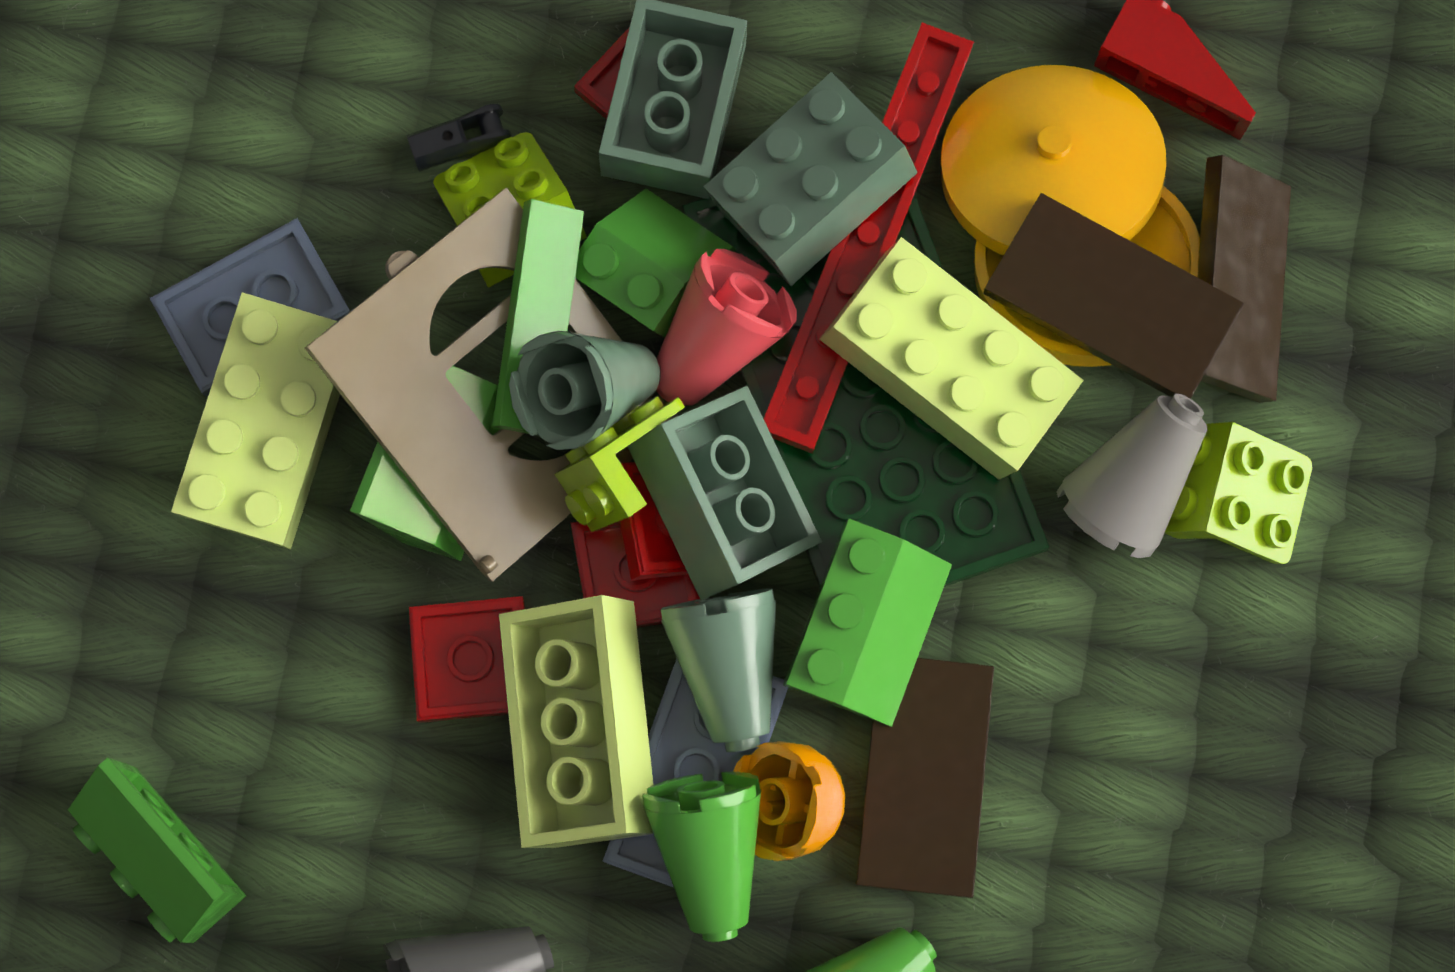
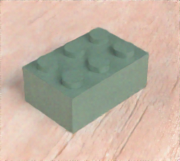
M636 0L599 149L601 176L710 200V196L703 186L716 175L746 48L747 20L657 0Z
M830 72L703 187L720 212L783 279L792 286L918 172L905 145Z
M748 386L661 423L627 446L701 600L736 586L822 542Z

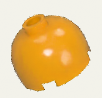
M782 741L760 744L757 746L759 748L751 755H743L736 763L733 772L751 773L758 776L761 789L755 855L762 859L784 861L820 850L838 830L845 808V792L841 776L832 762L809 745Z

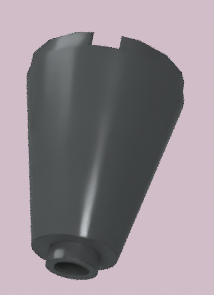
M529 926L395 939V941L383 944L384 951L391 958L385 960L388 972H546V970L554 968L552 953L545 935L534 936Z

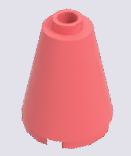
M715 249L711 256H707L706 251L698 259L657 356L660 367V381L656 391L664 400L670 402L679 397L684 405L691 406L697 404L784 337L796 323L797 309L790 294L783 286L776 294L764 282L770 273L761 265L742 254L727 249Z

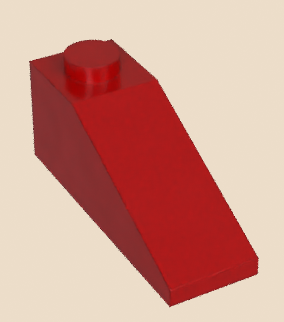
M1126 0L1101 46L1094 66L1241 140L1256 112L1182 16L1172 12L1170 6L1163 0Z

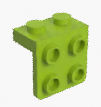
M528 132L506 138L498 143L496 147L490 148L464 162L454 164L448 170L438 174L433 181L440 198L456 226L505 188L510 191L522 209L524 202L530 199L575 209L564 184L533 135ZM583 227L580 241L587 238ZM479 269L488 287L514 275V271L508 269Z
M657 396L642 406H637L599 437L595 438L594 441L592 440L589 444L587 443L585 446L572 449L565 454L570 464L554 475L567 493L565 502L569 511L582 525L587 524L591 532L626 519L647 505L615 454L682 410L685 406L679 397L663 405Z
M1234 422L1206 424L1207 432L1165 534L1176 539H1217L1273 564H1286L1291 558L1312 472L1311 460L1295 450Z

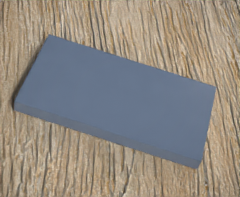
M676 659L648 735L653 784L694 774H703V781H722L721 772H732L736 763L743 755H751L759 747L737 752H726L725 743L712 742L680 664ZM775 676L772 679L770 733L759 736L760 744L770 741L788 691V687L783 686L785 680ZM654 834L610 840L602 862L673 887Z

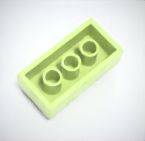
M902 237L884 253L819 339L997 479L1004 478L1020 469L1084 381Z
M241 293L171 510L172 513L291 550L340 396L338 390L304 348L337 321L250 294Z
M599 595L499 614L521 848H559L653 834L643 808L642 798L643 794L648 795L647 788L654 784L634 601Z

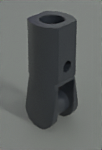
M485 105L453 120L406 135L419 172L467 155L484 152L496 147L502 140L512 137L509 130L503 129L500 116L503 114L501 105ZM479 126L482 135L467 140L464 131Z

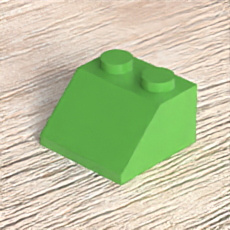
M644 189L595 225L579 249L575 278L655 333L666 337L693 268L701 255L707 251V256H711L715 249H727L735 252L736 248L648 189Z

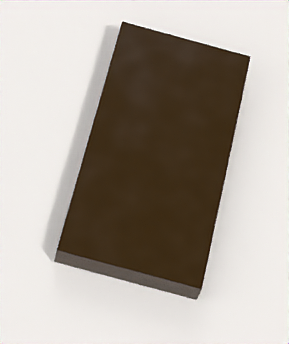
M1225 155L1208 157L1206 162L1198 278L1245 304L1201 381L1259 403L1276 401L1291 186Z
M1040 193L983 292L984 295L1169 397H1173L1175 394H1182L1190 399L1245 304L1043 193Z
M917 658L892 727L872 720L856 886L973 898L994 666Z

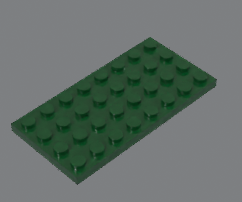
M914 195L897 241L902 237L943 269ZM710 197V200L703 198L682 205L683 213L736 248V253L744 255L767 270L770 274L764 282L776 294L783 286L790 294L797 309V320L790 331L740 370L745 385L748 386L764 419L830 252L790 286L720 212L712 198ZM849 362L813 454L773 439L822 540L821 543L806 550L819 588L842 527L848 519L902 538L952 564L944 587L1043 553L1049 549V544L1020 469L1004 478L997 479Z

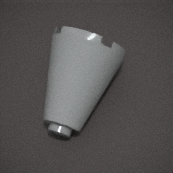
M1175 394L1173 397L1165 395L1157 397L1064 478L1063 483L1057 490V496L1059 498L1066 494L1069 499L1063 508L1068 517L1085 533L1112 550H1115L1121 542L1135 548L1130 555L1131 557H1150L1161 543L1207 432V425L1202 419L1204 415L1202 408L1182 394Z

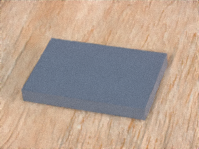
M298 218L150 298L197 386L205 397L209 395L242 292L335 321H339L350 312Z

